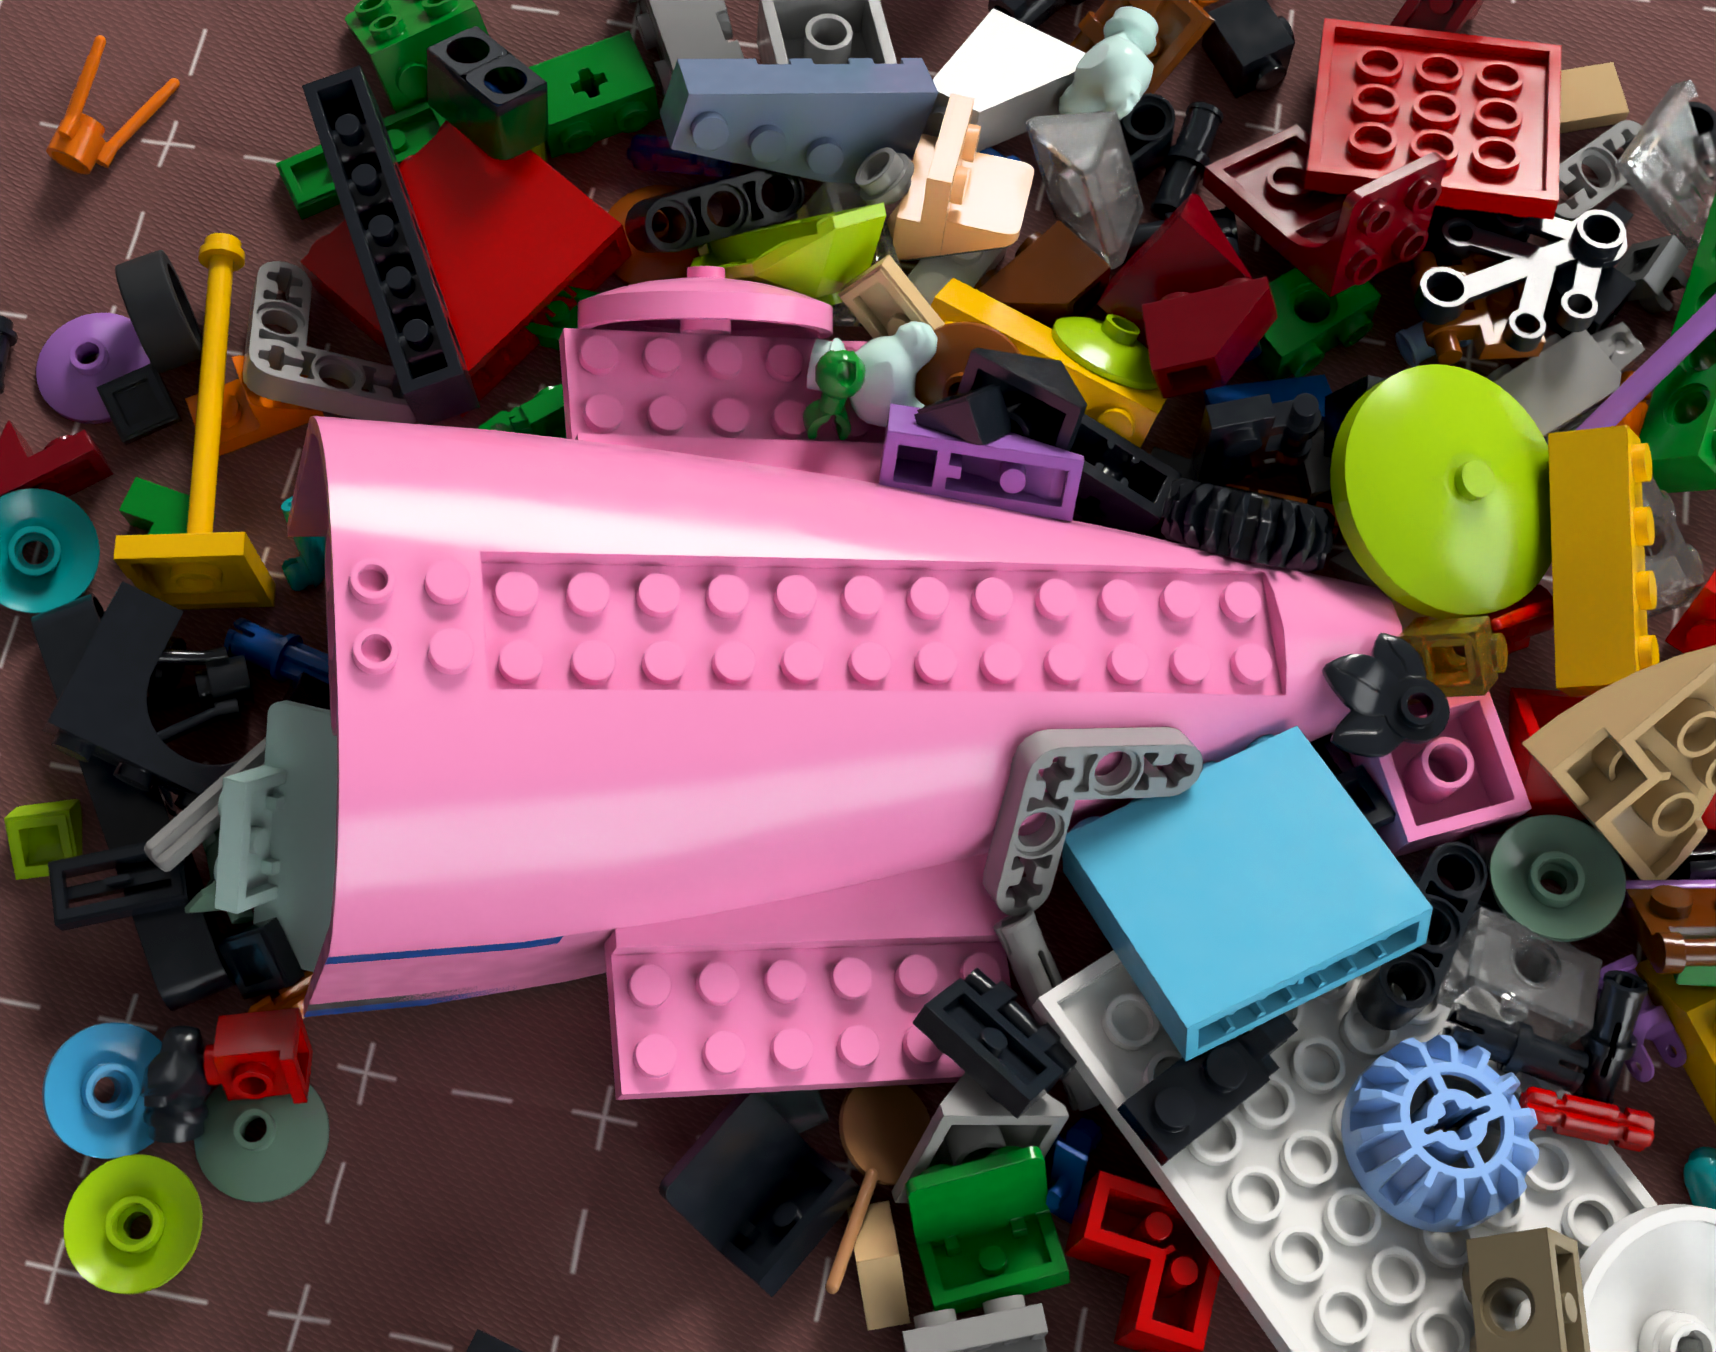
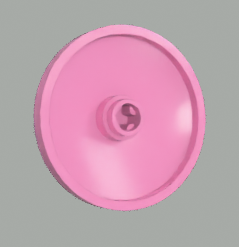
M692 266L687 268V278L637 283L606 291L579 301L578 329L825 339L833 334V307L792 290L759 282L725 278V268Z

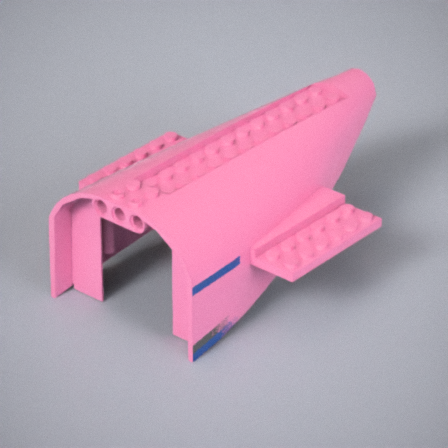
M564 328L559 339L566 438L487 429L311 416L309 418L291 503L287 532L288 537H326L325 587L330 716L333 736H337L335 874L331 920L303 1001L304 1017L431 1005L567 982L606 973L616 1100L958 1082L965 1071L949 1056L942 1053L913 1024V1021L926 1003L959 978L965 980L976 968H979L995 984L1003 981L1011 988L1007 954L993 928L997 922L1009 915L1002 912L987 893L983 885V872L1010 776L1013 756L1025 738L1037 731L1047 729L1171 727L1180 730L1201 752L1203 764L1210 761L1220 762L1245 750L1249 744L1261 736L1268 734L1278 735L1295 726H1298L1308 741L1312 742L1334 732L1339 723L1351 711L1343 704L1327 683L1322 673L1324 666L1339 657L1349 654H1365L1372 657V650L1377 636L1380 633H1386L1403 639L1402 625L1393 602L1376 587L1231 558L1190 548L1188 545L1094 524L1040 517L880 485V464L886 427L869 424L859 418L852 408L849 397L846 400L845 408L851 424V433L847 439H839L834 423V415L830 417L827 423L822 424L818 428L815 439H809L803 422V413L806 407L813 401L820 399L822 391L807 388L809 362L816 339ZM841 340L847 351L851 350L854 352L867 343V341ZM1116 751L1104 756L1095 769V775H1106L1113 771L1119 765L1123 752ZM1054 757L1053 762H1057L1058 757ZM1157 765L1156 767L1160 770L1163 765ZM1039 769L1038 771L1041 777L1043 776L1044 769ZM1133 798L1076 800L1067 833L1080 821L1092 816L1102 817L1128 805ZM1039 812L1027 817L1021 824L1018 835H1030L1039 830L1046 820L1047 813Z

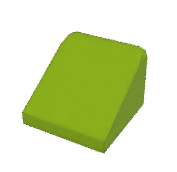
M79 799L19 806L4 818L16 880L49 876L48 862L83 855L82 812Z

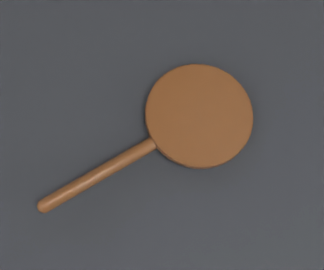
M907 1085L852 1088L842 1103L839 1114L840 1139L849 1160L864 1175V1179L825 1285L826 1291L830 1294L837 1293L840 1288L876 1184L896 1185L931 1121L923 1102Z

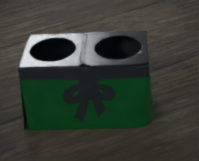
M475 26L427 48L428 105L490 157L498 160H509L542 144L548 139L547 82L479 27ZM484 81L491 83L503 94L489 90L485 86Z

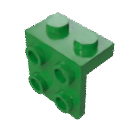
M362 0L355 6V11L345 17V22L350 32L369 56L395 113L427 100V48L475 26L479 27L489 36L478 7L472 0Z
M1007 1146L993 1151L986 1158L961 1165H935L925 1169L919 1176L913 1177L905 1183L915 1244L934 1311L955 1309L957 1314L983 1307L982 1303L989 1300L1022 1294L1024 1296L1070 1283L1068 1265L1050 1209L1046 1205L1048 1194L1046 1168L1043 1154L1039 1147L1029 1146L1021 1148L1018 1146Z

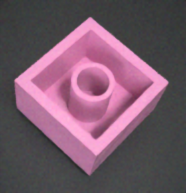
M1487 685L1446 695L1450 709L1448 723L1445 729L1429 742L1411 744L1403 741L1395 750L1384 757L1369 758L1349 753L1353 766L1357 767L1363 764L1396 813L1394 822L1376 829L1378 835L1395 857L1468 837L1470 833H1485L1506 827L1532 809ZM1421 702L1408 705L1412 715L1417 718H1426L1427 709Z

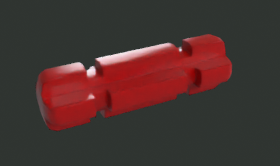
M1533 1086L1522 1092L1518 1099L1521 1109L1533 1108L1535 1110L1538 1124L1533 1129L1546 1131L1549 1125L1552 1126L1555 1134L1608 1145L1609 1140L1612 1139L1615 1146L1637 1152L1651 1146L1654 1140L1655 1120L1646 1111L1626 1107L1624 1113H1621L1619 1107L1614 1104L1565 1093L1562 1099H1558L1556 1092Z

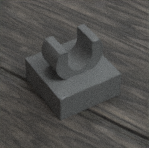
M1674 234L1632 244L1616 267L1618 271L1637 284L1627 302L1639 300L1642 308L1650 314L1667 312L1673 307L1670 300L1663 294V288L1669 292L1683 289L1687 286V276L1678 266L1689 251Z

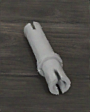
M1030 910L1022 916L1009 915L997 922L993 928L996 935H998L1002 947L1005 949L1011 963V968L1034 1019L1043 1026L1044 1023L1032 1006L1040 996L1061 984L1063 980L1044 941L1033 910ZM1076 1068L1064 1080H1061L1072 1110L1079 1109V1111H1083L1101 1104Z

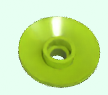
M1114 314L1107 315L1104 321L1073 316L1061 317L1056 320L1051 331L1052 337L1059 348L1075 362L1089 371L1123 386L1143 390L1158 388L1151 371L1148 349L1137 340L1140 329L1134 323Z
M135 1154L115 1158L104 1163L81 1182L66 1210L64 1242L71 1263L89 1283L112 1293L139 1294L164 1285L186 1266L197 1248L203 1223L202 1206L198 1192L192 1181L182 1170L159 1157ZM148 1215L151 1221L150 1231L145 1237L134 1239L130 1231L132 1222L138 1216Z

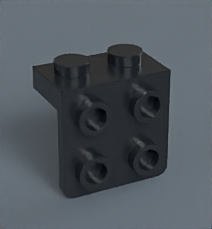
M760 1093L737 1094L663 1178L659 1186L660 1195L731 1264L771 1297L777 1293L857 1199L860 1186L847 1173L811 1148Z

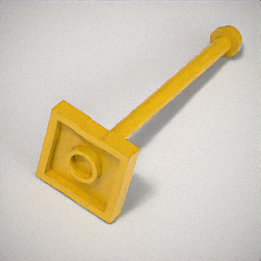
M226 233L208 235L204 240V244L200 246L198 255L200 264L208 269L187 533L116 535L114 561L125 576L131 579L136 588L178 609L274 607L276 584L246 532L213 533L233 272L240 270L245 265V252L241 248V241L237 237Z

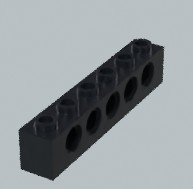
M360 65L302 85L405 400L418 423L423 425H431L479 408L480 404L382 114Z

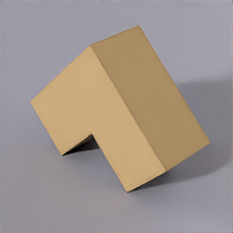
M889 1201L872 1203L868 1206L854 1246L868 1331L910 1323ZM853 1207L847 1209L848 1218H850Z

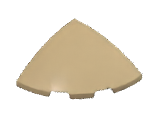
M1716 645L1681 654L1644 668L1593 693L1555 717L1522 743L1569 800L1609 842L1619 857L1640 880H1666L1686 860L1707 833V828L1701 816L1716 793Z

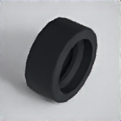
M158 250L116 265V279L127 313L146 355L157 372L163 373L200 360L203 340L185 290L165 252Z

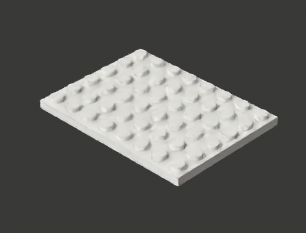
M1427 937L1426 943L1430 944V940ZM1458 948L1435 998L1409 1023L1397 1030L1376 1028L1361 1015L1357 1007L1356 993L1363 974L1285 1012V1015L1298 1031L1270 1054L1280 1067L1269 1077L1270 1081L1163 1166L1160 1165L1117 1109L1123 1102L1180 1060L1182 1056L1115 951L1113 950L1036 1000L1032 1006L1034 1011L1044 1024L1048 1022L1061 1037L1060 1042L1077 1061L1075 1068L1278 1352H1470V1340L1475 1335L1473 1307L1466 1296L1462 1281L1463 1267L1468 1262L1466 1239L1548 1227L1577 1241L1580 1260L1590 1245L1614 1223L1641 1209L1657 1205L1610 1143L1605 1145L1555 1134L1552 1126L1549 1125L1546 1131L1532 1129L1529 1132V1140L1540 1151L1538 1163L1526 1173L1524 1180L1527 1188L1502 1211L1473 1228L1444 1233L1412 1227L1385 1212L1362 1189L1347 1161L1341 1132L1344 1103L1357 1077L1378 1057L1391 1050L1401 1041L1414 1037L1419 1042H1427L1437 1035H1442L1443 1028L1453 1029L1455 1024L1446 1022V1019L1456 1003L1466 1005L1469 1009L1510 1025L1514 1022ZM1387 980L1392 993L1398 998L1406 1000L1403 990L1394 982ZM1488 1061L1487 1065L1499 1076L1507 1074L1497 1069V1062ZM1519 1071L1515 1075L1521 1083L1513 1093L1517 1101L1520 1094L1532 1086L1554 1091L1558 1099H1562L1564 1093L1572 1095L1561 1087ZM1441 1075L1448 1090L1457 1089L1465 1091L1476 1099L1486 1096L1478 1086L1464 1078L1453 1075ZM1427 1079L1418 1086L1413 1094L1410 1115L1435 1096ZM1499 1119L1487 1127V1134L1482 1143L1476 1146L1484 1163L1492 1158L1499 1145L1501 1134ZM1458 1125L1447 1130L1445 1129V1127L1440 1129H1434L1432 1127L1430 1130L1426 1132V1134H1431L1439 1130H1442L1443 1132H1456L1462 1126ZM1462 1156L1450 1165L1456 1168H1470L1465 1156ZM1529 1298L1521 1302L1516 1310L1515 1325L1517 1330L1522 1328L1530 1317L1531 1304Z

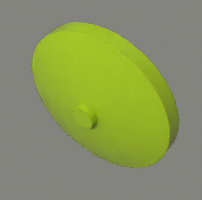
M1439 364L1422 365L1403 370L1370 388L1354 403L1344 418L1335 439L1331 459L1330 484L1332 502L1341 533L1352 555L1368 577L1383 592L1408 609L1422 615L1444 620L1479 618L1507 608L1529 594L1543 578L1552 562L1548 445L1526 410L1508 392L1488 378L1461 367Z

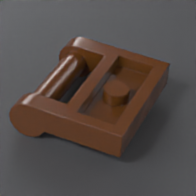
M1660 885L1653 889H1626L1621 912L1656 973H1682L1685 966H1716V888H1680L1673 885Z

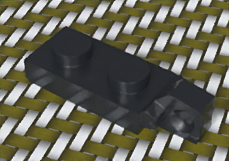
M1283 1013L1255 1027L1253 1030L1247 1031L1186 1062L1182 1057L1123 1102L1117 1111L1160 1165L1163 1166L1270 1081L1269 1077L1280 1068L1270 1054L1288 1041L1287 1039L1295 1034L1298 1029Z

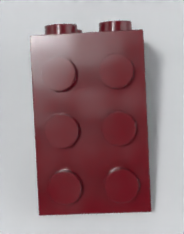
M1296 124L1206 166L1202 186L1323 292L1332 297L1354 285H1362L1368 282L1375 274L1401 261L1408 262L1423 250L1428 240L1427 231L1434 206L1442 191L1441 182L1447 162L1438 153L1432 152L1353 190L1349 195H1336L1323 191L1304 189L1310 135Z

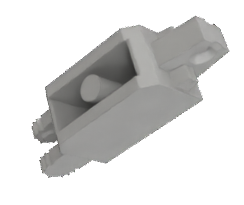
M1623 322L1592 335L1587 330L1573 332L1563 339L1559 334H1554L1545 339L1546 343L1539 357H1528L1529 360L1514 369L1509 364H1505L1494 370L1486 378L1503 388L1526 410L1548 445V433L1576 430L1620 387L1621 374L1633 366L1645 351L1641 342L1633 336L1631 330Z

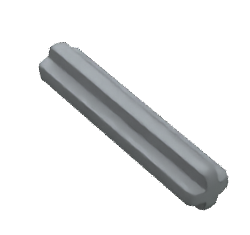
M266 737L147 841L144 851L158 868L165 872L171 871L220 827L218 801L222 792L223 777L264 765Z

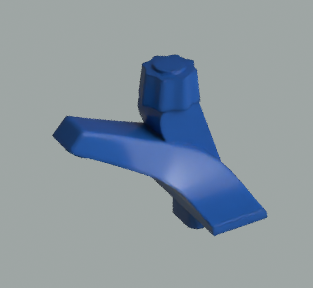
M1083 1117L1067 1131L1066 1141L1058 1134L1044 1158L1049 1181L1046 1205L1051 1213L1072 1224L1074 1212L1079 1203L1089 1153L1096 1149L1103 1137L1101 1127L1092 1119Z

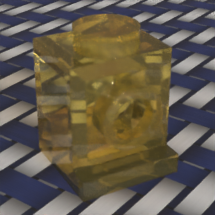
M1429 616L1416 617L1398 635L1399 638L1410 643L1423 658L1427 680L1436 684L1446 697L1485 696L1499 679L1498 673H1504L1507 668L1508 651L1505 637L1502 633H1492L1489 616L1429 620ZM1452 646H1464L1466 658L1457 655Z

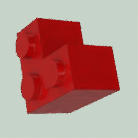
M1099 1171L1082 1187L1064 1255L1129 1276L1114 1344L1139 1352H1202L1218 1286L1220 1269L1164 1191Z

